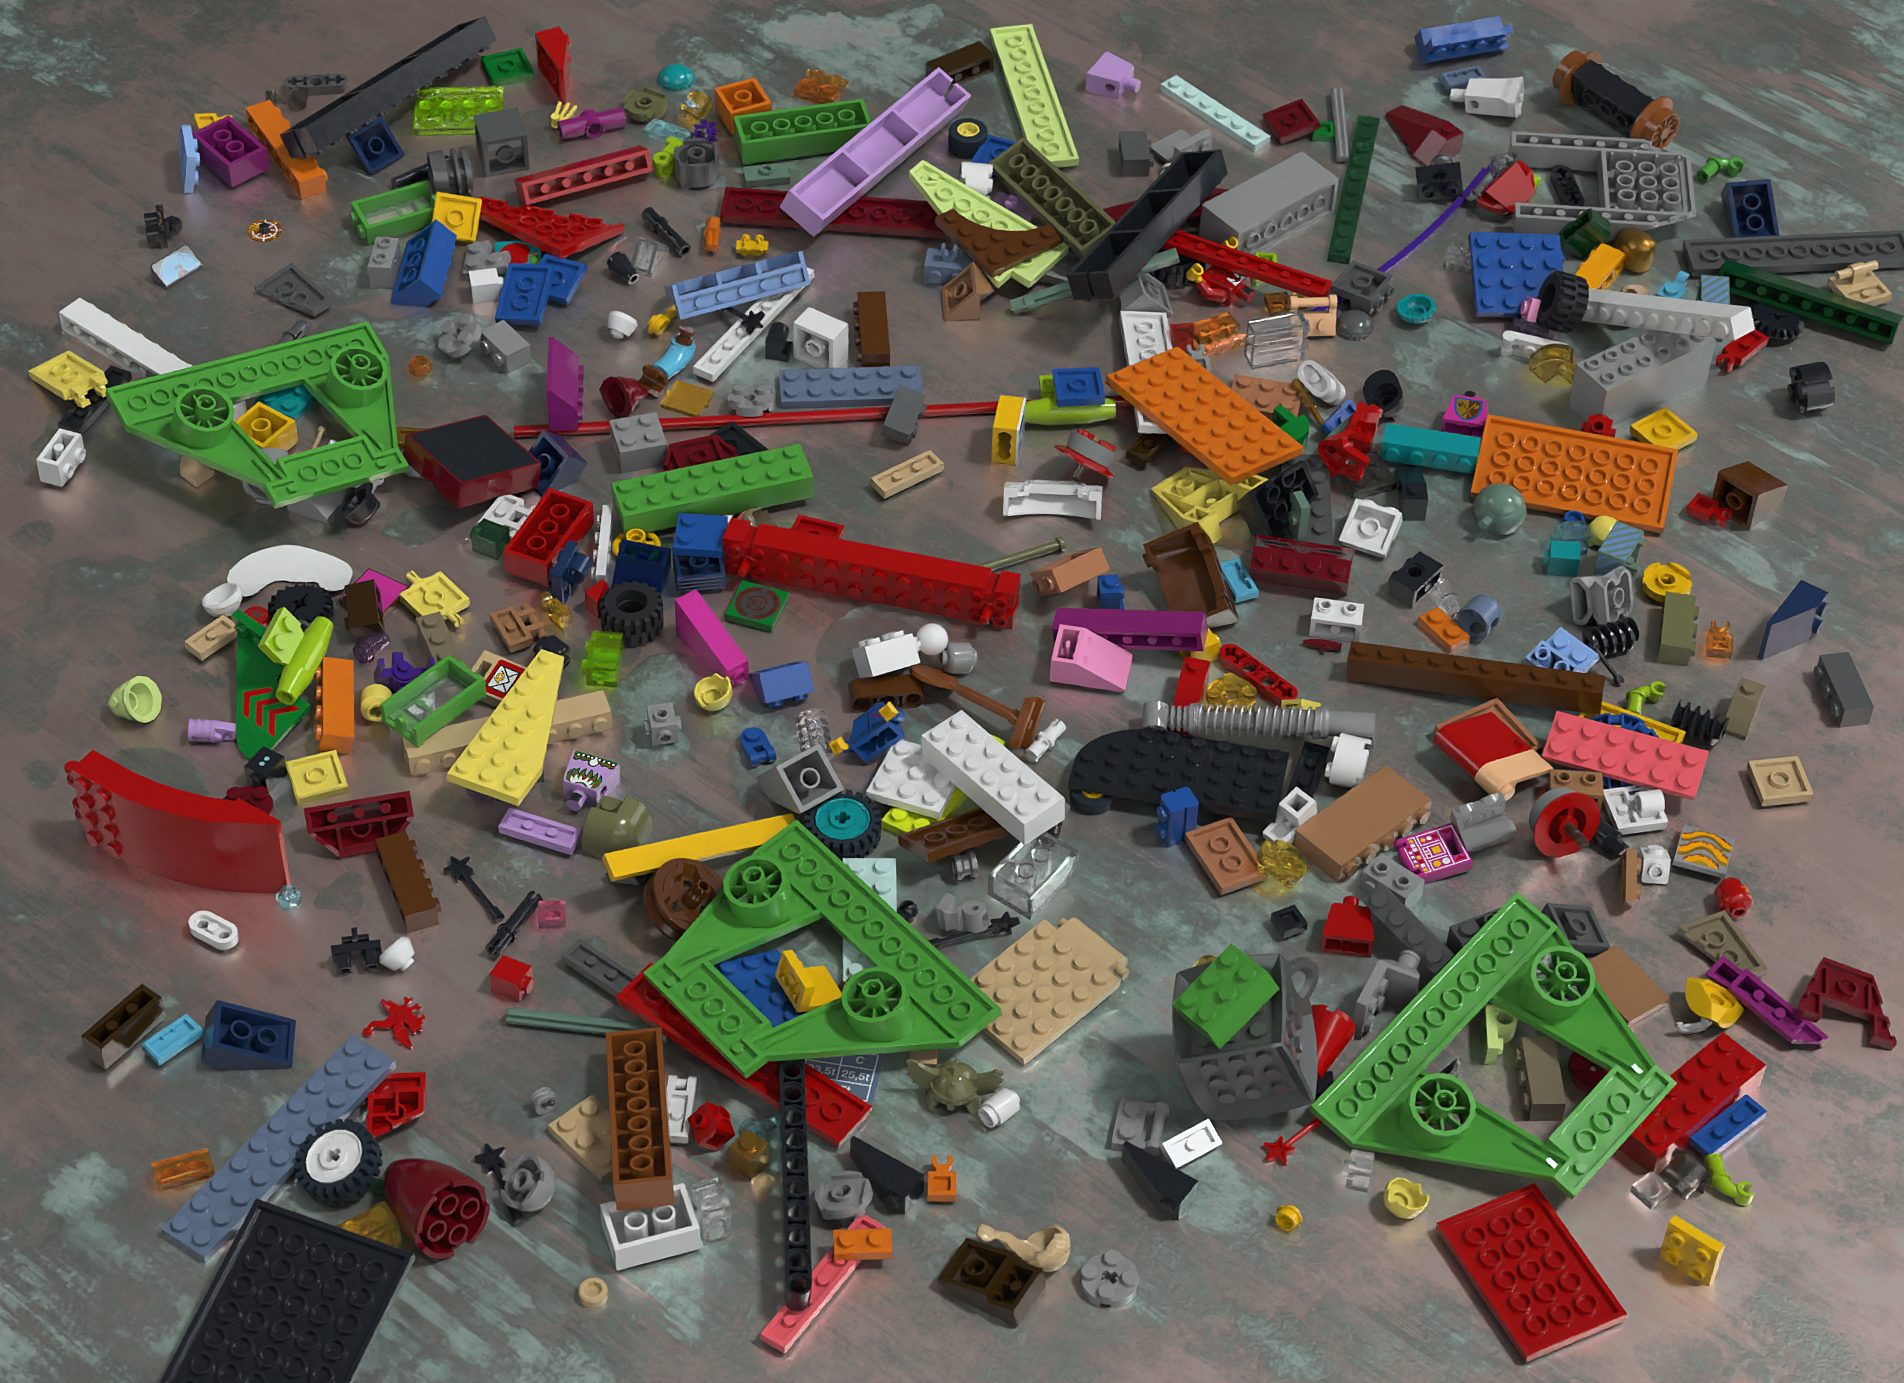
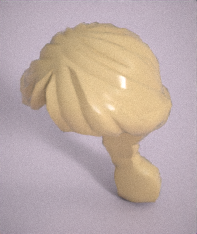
M983 1223L978 1226L976 1236L981 1242L987 1244L992 1241H998L1000 1244H1003L1005 1250L1015 1253L1018 1261L1042 1268L1043 1272L1059 1270L1067 1262L1070 1255V1236L1058 1224L1048 1225L1044 1230L1030 1235L1026 1240L1018 1239L1009 1232L994 1230Z

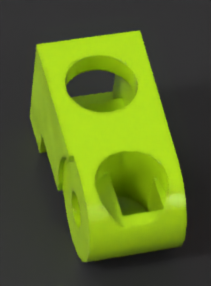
M671 135L665 140L666 147L653 155V172L660 178L669 177L675 172L674 149L677 145L678 147L683 145L682 140Z

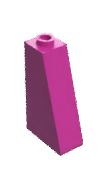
M695 589L675 599L676 635L713 674L717 673L723 678L727 676L732 686L749 678L748 659L699 592Z

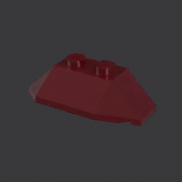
M410 791L303 808L308 836L338 858L377 852L375 839L405 831L414 818Z

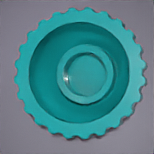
M680 63L669 64L658 74V82L661 87L671 91L687 90L695 83L694 72L686 65Z
M1420 293L1404 296L1396 305L1398 316L1410 324L1425 323L1433 317L1436 311L1434 299Z

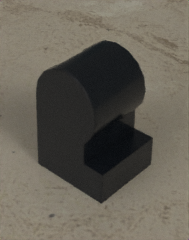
M774 322L770 325L765 340V359L789 361L793 350V342L787 341L790 330L786 324Z

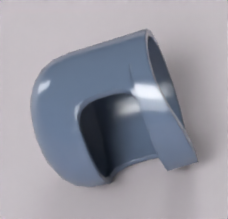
M1478 595L1460 609L1457 614V621L1459 626L1470 635L1472 641L1479 642L1488 636L1491 628L1497 626L1500 622L1502 610L1499 603L1493 597ZM1473 622H1477L1486 627L1485 633L1482 635L1475 634L1470 631L1469 626Z

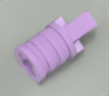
M189 719V742L216 743L235 741V723L209 719Z

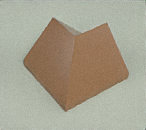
M972 262L941 288L945 320L980 319V302L990 295L994 289L976 263Z

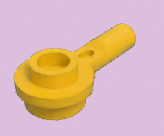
M675 305L665 311L664 314L653 315L647 324L649 334L659 336L663 333L671 319L677 315Z

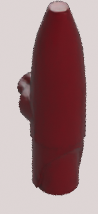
M1303 640V644L1318 648L1323 653L1328 650L1341 651L1342 643L1331 640Z

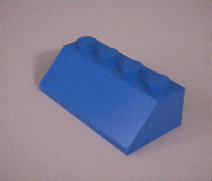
M437 219L407 241L390 300L392 304L426 307L433 301L437 302L444 293L442 289L448 277L446 274L452 262L450 259L456 247L454 244L457 235Z

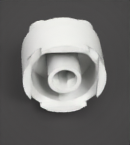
M961 162L958 181L989 198L986 195L992 191L993 179L989 178L992 177L993 165Z
M1341 733L1340 737L1334 736L1331 751L1335 753L1333 762L1328 761L1325 771V777L1329 778L1330 784L1351 789L1358 785L1356 784L1357 779H1363L1369 757V752L1365 749V746H1371L1372 740Z

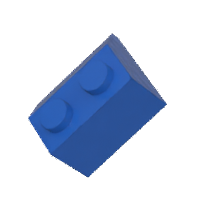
M796 661L749 673V678L760 703H768L769 707L784 704L783 699L793 697L794 701L808 698V693L815 691L808 661Z

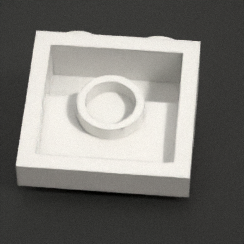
M1355 499L1339 538V544L1385 559L1402 524V513L1393 507L1385 508L1376 505L1368 499Z

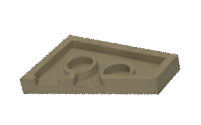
M1725 910L1678 927L1677 933L1714 962H1717L1724 955L1742 971L1747 968L1757 978L1766 975L1767 966Z

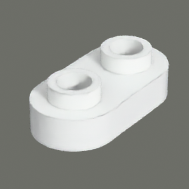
M198 911L189 918L191 934L217 949H230L239 940L237 927L233 923L209 911Z

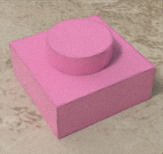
M1527 296L1526 301L1522 302L1520 308L1522 319L1536 322L1541 303L1540 299Z

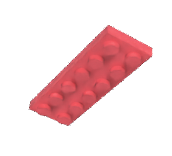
M1556 711L1542 758L1545 761L1581 771L1602 772L1603 777L1652 790L1660 789L1663 793L1694 801L1709 751Z

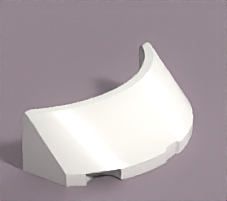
M1063 480L1007 482L1004 486L1003 516L1057 514L1101 520L1103 487Z

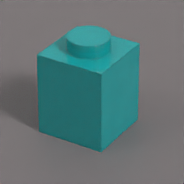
M1550 540L1549 550H1544L1543 564H1547V575L1577 577L1580 564V543Z

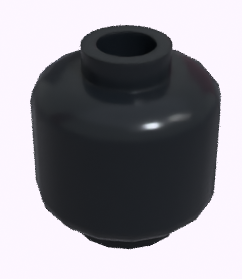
M555 635L541 637L533 648L534 658L541 649L563 656V670L567 668L572 659L569 657L570 646Z

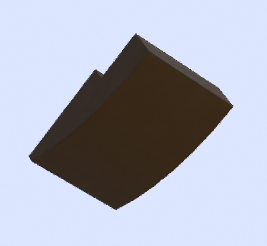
M969 1238L964 1240L937 1278L941 1286L961 1300L995 1318L1016 1326L1021 1323L1047 1285L1042 1268L1017 1261L1016 1254Z

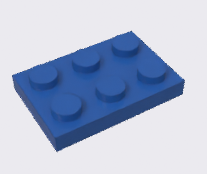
M509 263L494 318L496 323L504 320L509 325L541 326L555 273L554 266Z

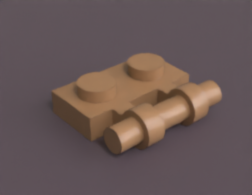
M529 603L522 604L520 607L521 611L518 612L512 605L490 613V621L510 653L534 645L533 637L540 639L543 636H549L546 625L540 622L538 619L539 614Z

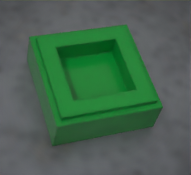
M1320 122L1321 129L1312 132V141L1334 142V122Z

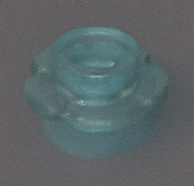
M291 885L282 886L276 895V899L282 909L289 911L292 908L297 909L301 904V893L296 887Z

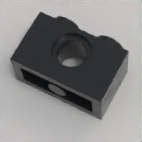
M1460 162L1415 167L1419 201L1464 196Z
M1419 551L1413 558H1408L1403 567L1390 575L1388 595L1411 609L1414 608L1441 583L1444 565Z

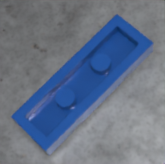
M1745 1094L1690 1136L1688 1144L1704 1158L1712 1153L1719 1154L1765 1119L1767 1110Z

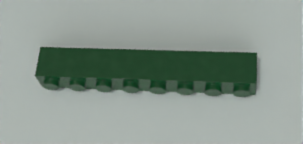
M1726 259L1721 265L1718 276L1729 277V291L1731 293L1891 345L1897 337L1903 315Z

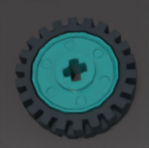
M846 790V794H842V791L806 810L803 826L843 862V858H855L856 856L857 858H865V853L870 855L873 852V848H877L881 838L882 822L880 810L877 809L875 802L871 803V798L868 796L863 798L860 792H857L854 796L852 790Z

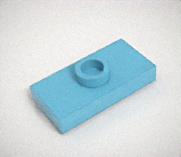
M1240 558L1220 562L1235 603L1259 596V590Z
M185 1014L141 1044L142 1050L160 1066L204 1036V1031L191 1017Z

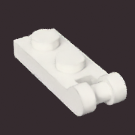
M1508 330L1503 333V343L1500 347V353L1503 356L1517 355L1564 366L1568 344Z
M669 1075L667 1098L670 1141L672 1143L688 1144L691 1127L687 1118L693 1114L697 1091V1077L689 1076L688 1079H680L677 1075Z

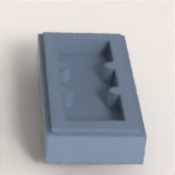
M1479 66L1439 74V81L1447 93L1451 92V89H1466L1470 78H1487Z

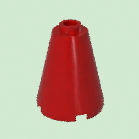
M1323 1004L1311 1005L1317 1045V1082L1320 1081L1353 1040L1356 1029L1355 1023L1348 1015L1336 1009L1335 1013L1326 1010L1327 1005Z

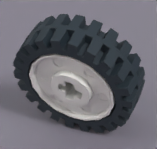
M338 1119L335 1121V1125L329 1121L325 1123L324 1130L320 1126L314 1129L317 1134L315 1136L309 1134L306 1137L309 1143H301L299 1149L302 1153L296 1154L295 1159L298 1163H294V1169L297 1172L295 1173L297 1179L306 1192L322 1204L326 1205L328 1203L330 1206H336L338 1201L341 1205L347 1204L348 1197L355 1201L358 1199L356 1193L360 1192L364 1195L367 1192L365 1186L369 1185L372 1187L375 1183L372 1176L379 1177L381 1172L378 1167H381L383 1164L381 1159L383 1155L378 1142L361 1123L357 1121L354 1123L349 1119H346L345 1122L342 1119Z

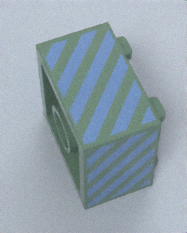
M1701 275L1700 281H1696L1695 288L1698 289L1696 301L1730 305L1729 277ZM1714 338L1716 342H1722L1723 340L1720 338Z
M1616 521L1598 550L1593 575H1605L1620 565L1624 566L1631 574L1638 572L1640 564L1637 562L1640 548L1644 546L1646 541L1643 538L1644 531Z

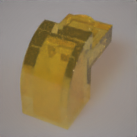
M1551 343L1542 346L1530 355L1529 371L1544 383L1559 374L1572 384L1576 364L1579 361L1573 359L1574 349L1561 343Z

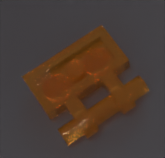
M809 68L806 76L809 78H802L794 89V96L819 104L838 102L843 96V89L839 87L848 88L849 80L843 79L838 74L830 75L825 73L824 70Z
M1230 312L1190 324L1188 328L1189 334L1199 345L1209 344L1205 346L1204 353L1206 356L1211 354L1218 355L1223 353L1225 349H1235L1241 347V344L1248 342L1246 333L1237 334L1240 332L1241 325Z

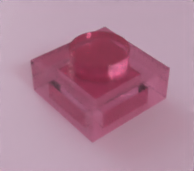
M565 900L538 901L539 929L566 928Z

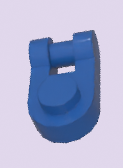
M752 727L745 729L741 733V748L751 767L759 766L760 762L763 761L769 763L777 760L775 749L771 746L763 730Z

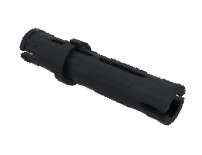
M652 207L644 209L641 216L651 225L652 231L660 234L681 257L687 256L691 251V246L669 225L668 220L656 213Z
M529 891L508 920L498 926L497 933L485 946L486 951L490 955L496 949L493 957H499L507 945L516 940L519 930L539 905L543 903V898L540 894H537L533 899L532 897L536 892Z

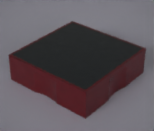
M487 415L409 433L405 436L403 456L408 465L430 481L438 492L457 509L484 502L497 496L511 495L538 487L541 462Z

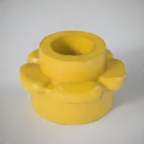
M1280 1205L1277 1208L1275 1222L1281 1229L1293 1231L1302 1223V1216L1297 1207L1293 1205Z

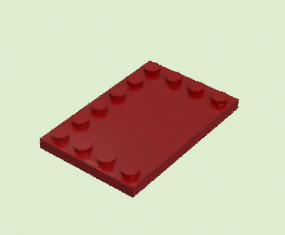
M1536 1183L1437 1222L1436 1231L1525 1362L1626 1321V1311Z

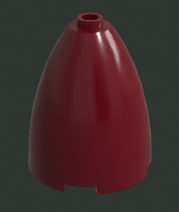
M423 1158L396 1160L386 1168L384 1172V1191L392 1215L406 1236L423 1253L435 1259L450 1258L454 1256L453 1250L468 1240L473 1243L481 1234L488 1220L490 1204L487 1203L485 1188L476 1180L450 1165Z

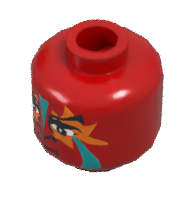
M1734 877L1726 878L1715 889L1714 896L1719 910H1725L1730 917L1739 918L1744 916L1753 905L1748 885L1741 879Z

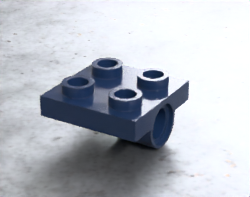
M568 540L564 550L561 549L558 554L556 566H552L550 569L549 581H552L550 598L553 599L554 610L564 611L576 585L581 584L585 580L592 566L591 559L587 555L578 552V542Z

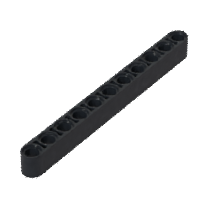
M805 1059L777 1061L784 1302L792 1311H803L810 1305L812 1290Z

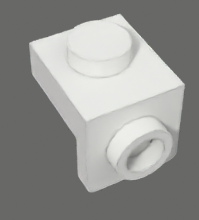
M1649 845L1648 848L1640 847L1639 858H1641L1642 882L1667 884L1671 862L1667 849L1659 845Z

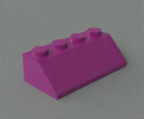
M549 337L546 393L549 431L578 430V420H583L584 366L579 365L578 355L554 337Z

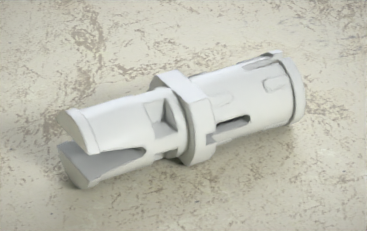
M1053 719L1043 732L1040 731L1035 736V741L1025 749L1027 753L1024 756L1028 761L1036 763L1046 750H1051L1054 747L1057 738L1066 731V726L1061 720L1055 725L1058 719Z

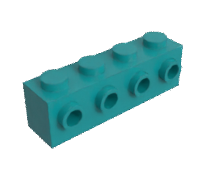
M1385 423L1380 460L1475 474L1481 438Z

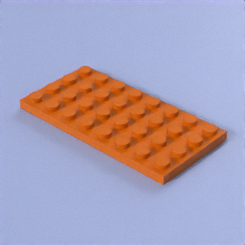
M1178 346L1106 375L1105 383L1229 485L1238 483L1295 458L1303 452V446Z
M1487 414L1470 498H1477L1481 489L1492 483H1505L1513 486L1522 494L1526 508L1561 515H1565L1568 511H1578L1583 514L1584 519L1594 520L1596 517L1606 515L1632 527L1663 534L1678 449Z

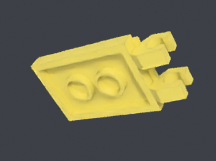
M69 350L28 371L33 381L64 400L73 399L77 406L81 408L91 404L90 400L86 399L84 395L93 388L97 395L101 397L106 396V387L104 385L108 382L104 371Z

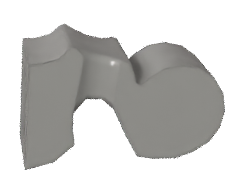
M947 893L936 907L939 928L945 929V931H950L951 929L962 931L967 929L969 932L978 933L989 927L986 904L977 899H969L956 907L955 897Z

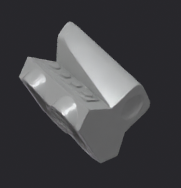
M1620 565L1605 575L1577 576L1570 580L1573 621L1575 624L1585 625L1594 618L1598 625L1606 624L1608 622H1615L1619 616L1626 617L1630 615L1634 606L1631 572L1624 566Z
M1501 792L1491 794L1476 802L1464 804L1451 811L1450 821L1456 828L1468 853L1515 839L1517 828L1504 815L1506 800Z

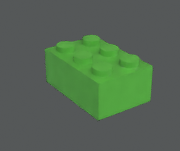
M1231 943L1172 1005L1185 1022L1218 1049H1221L1279 990V987L1264 968Z

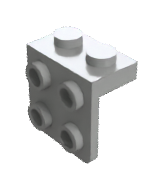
M1205 129L1191 136L1184 130H1178L1151 144V152L1166 163H1172L1182 152L1211 150L1213 133Z

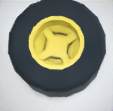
M962 118L953 122L949 127V150L961 158H973L979 147L985 144L988 139V128L977 119Z

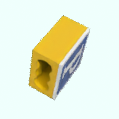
M1000 395L993 424L991 462L1018 466L1025 432L1026 398Z

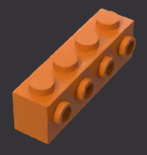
M323 657L321 665L314 676V682H318L314 693V701H318L314 713V720L318 721L315 727L314 740H319V751L328 752L336 750L337 753L350 754L354 740V662L347 659Z

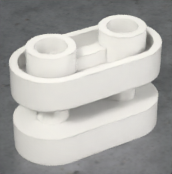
M1313 360L1304 361L1300 365L1298 378L1313 395L1330 405H1337L1344 399L1345 387L1328 369Z

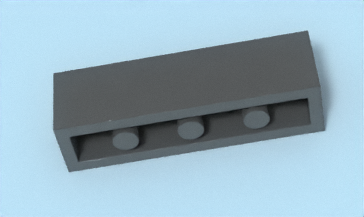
M1382 882L1362 900L1411 951L1420 957V960L1435 975L1455 956Z

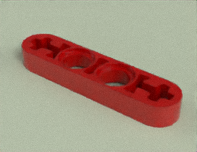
M1225 644L1220 648L1218 659L1220 665L1279 708H1281L1282 700L1298 698V691L1292 684L1239 646ZM1252 667L1255 671L1249 673L1245 672L1243 668ZM1264 680L1272 681L1274 684L1271 686H1265L1261 682Z

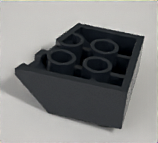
M1298 461L1250 490L1237 501L1253 536L1256 537L1259 534L1280 537L1289 527L1288 512L1291 511L1293 492L1302 491L1309 505L1319 495L1305 461Z

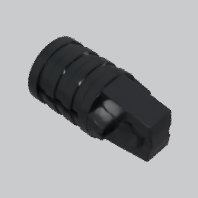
M1600 816L1598 829L1592 839L1607 852L1612 849L1621 855L1626 849L1630 848L1619 838L1622 833Z

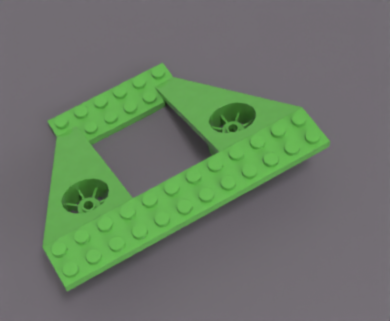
M368 321L106 388L105 395L126 432L263 489L274 509L407 472L409 467L398 448L389 356ZM303 385L354 437L277 458L276 464H274L233 420V403Z
M797 819L757 848L751 856L735 862L725 875L722 890L668 953L643 972L645 979L745 1078L771 1061L960 1048L1002 1015L1001 1008ZM823 918L874 967L865 968L853 974L845 983L840 998L772 1028L771 1022L713 965Z
M1516 892L1310 1106L1309 1111L1351 1148L1548 1180L1572 1200L1673 1089L1677 1082L1651 1059L1596 981L1592 964L1587 958L1572 947L1556 924ZM1544 974L1546 978H1537L1536 976ZM1540 986H1544L1547 993ZM1572 986H1576L1578 992L1575 991V990L1572 988ZM1549 995H1552L1553 997H1558V1000L1552 998ZM1564 996H1570L1573 1001L1565 1002ZM1488 1002L1609 1071L1546 1142H1543L1475 1101L1471 1090L1463 1081L1455 1076L1444 1073L1430 1074L1425 1071L1433 1060ZM1423 1101L1426 1105L1415 1106V1102ZM1418 1114H1424L1427 1121L1424 1123ZM1452 1114L1458 1115L1460 1123L1452 1117ZM1431 1123L1433 1125L1438 1126V1130L1432 1128L1428 1124ZM1448 1123L1454 1130L1444 1131V1125Z

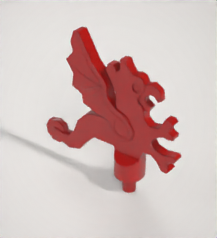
M404 997V1004L402 1006H399L392 1000L386 1001L382 999L380 1004L384 1006V1011L390 1015L386 1020L369 1023L368 1027L364 1028L363 1035L370 1037L373 1034V1029L389 1030L393 1028V1039L398 1041L399 1046L412 1049L409 1031L405 1024L409 1026L412 1034L415 1035L416 1031L421 1033V1026L423 1021H425V1015L422 1014V1017L418 1018L417 1014H412L414 1011L422 1010L418 1003L408 1007L413 1002V998L407 999V997Z

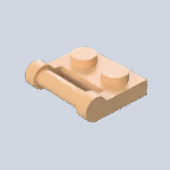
M1333 294L1328 295V297L1314 298L1289 296V337L1336 335L1337 295ZM1328 306V311L1297 312L1298 307Z

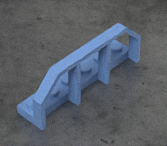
M798 251L665 286L664 288L667 298L673 297L678 320L808 286L811 285L803 251ZM780 268V269H777V270H773V271H769V272L762 273V272H764V271H768V270ZM750 276V277H747V278H743V279H739V280H735V281H732V282H728V283H724V284H723V282H727V281H731V280H734V279H738V278ZM709 287V288H706V289H702V290L694 291V292H691V293L683 294V293L690 292V291H693V290H697V289Z

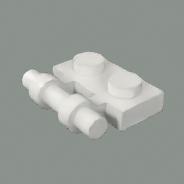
M513 495L499 496L478 521V529L500 537L506 531L508 532L506 540L510 542L535 508V505H531L529 509L524 508V500ZM515 518L520 519L517 523L513 522Z

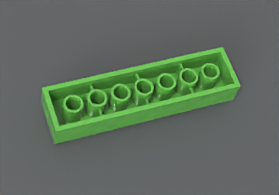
M795 444L612 482V502L624 537H626V533L635 528L641 529L646 533L677 526L679 513L717 516L726 514L727 516L744 512L750 508H765L814 497V476L801 444Z

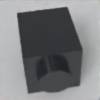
M264 746L244 766L247 784L256 787H266L269 792L287 774L285 757Z

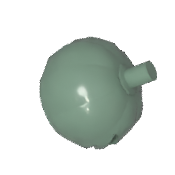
M1492 483L1484 487L1474 501V514L1479 528L1485 529L1493 535H1509L1515 532L1527 516V508L1522 494L1513 486L1505 483Z

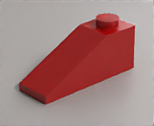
M1185 657L1173 702L1176 709L1178 706H1182V709H1184V706H1188L1190 703L1196 702L1200 704L1203 702L1209 682L1210 661ZM1168 728L1169 732L1192 736L1188 732H1184L1183 728H1181V731H1177V728L1171 731Z

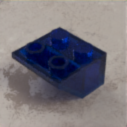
M623 539L616 558L612 586L615 584L620 585L624 581L628 583L638 581V583L645 582L648 583V587H655L656 592H660L662 597L671 570V548Z

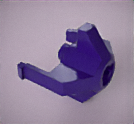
M393 652L391 668H384V658H380L377 661V667L373 674L374 682L386 686L395 694L434 666L435 660L430 658L425 668H414L404 660L403 652Z

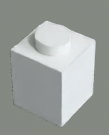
M497 269L469 271L473 304L499 301L500 291H502L503 277H498Z

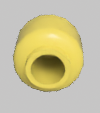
M373 684L367 686L361 692L359 699L360 711L366 720L371 722L382 721L380 704L392 696L391 691L386 686Z

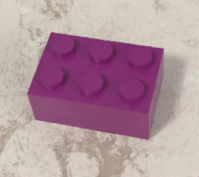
M229 115L192 133L193 139H197V152H199L200 160L231 187L269 170L267 148Z

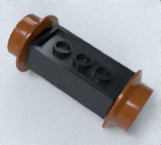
M1579 50L1572 51L1561 60L1554 72L1553 86L1560 91L1559 98L1564 105H1577L1626 138L1645 139L1651 141L1652 146L1663 149L1664 146L1667 147L1672 142L1679 130L1680 116L1673 112V102L1670 98L1662 96L1654 100L1651 96L1643 94L1634 85L1628 84L1620 76L1606 70L1603 66L1602 55L1597 51H1589L1585 54Z

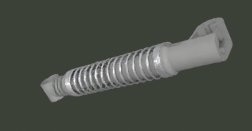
M1149 701L1143 705L1142 729L1150 728L1156 731L1167 732L1168 728L1171 731H1174L1175 728H1177V731H1181V728H1183L1184 732L1194 736H1200L1202 728H1204L1205 736L1207 735V728L1212 729L1213 736H1215V729H1221V736H1223L1224 729H1229L1230 737L1232 736V729H1237L1238 737L1240 736V730H1245L1246 737H1248L1249 730H1254V737L1257 736V733L1262 734L1263 738L1265 734H1270L1271 738H1273V735H1279V738L1282 735H1287L1288 739L1290 735H1295L1296 739L1298 735H1303L1304 739L1307 736H1312L1313 740L1327 739L1329 736L1340 737L1341 733L1372 740L1371 746H1365L1366 750H1370L1375 747L1376 713L1330 711L1327 707L1320 706L1316 707L1315 710H1312L1311 706L1308 710H1304L1303 706L1300 709H1296L1294 705L1291 709H1288L1286 705L1283 709H1279L1277 705L1274 709H1271L1269 705L1266 708L1259 705L1257 712H1255L1254 706L1251 705L1247 712L1244 704L1241 706L1240 711H1238L1236 704H1234L1232 711H1230L1228 704L1225 705L1224 711H1222L1219 703L1214 711L1211 703L1208 705L1207 710H1205L1203 703L1199 704L1196 702L1184 706V709H1182V706H1178L1176 709L1175 705H1172L1171 709H1169V705L1164 702Z

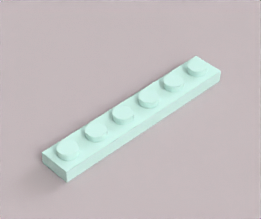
M1177 75L1161 83V92L1253 152L1270 143V136Z

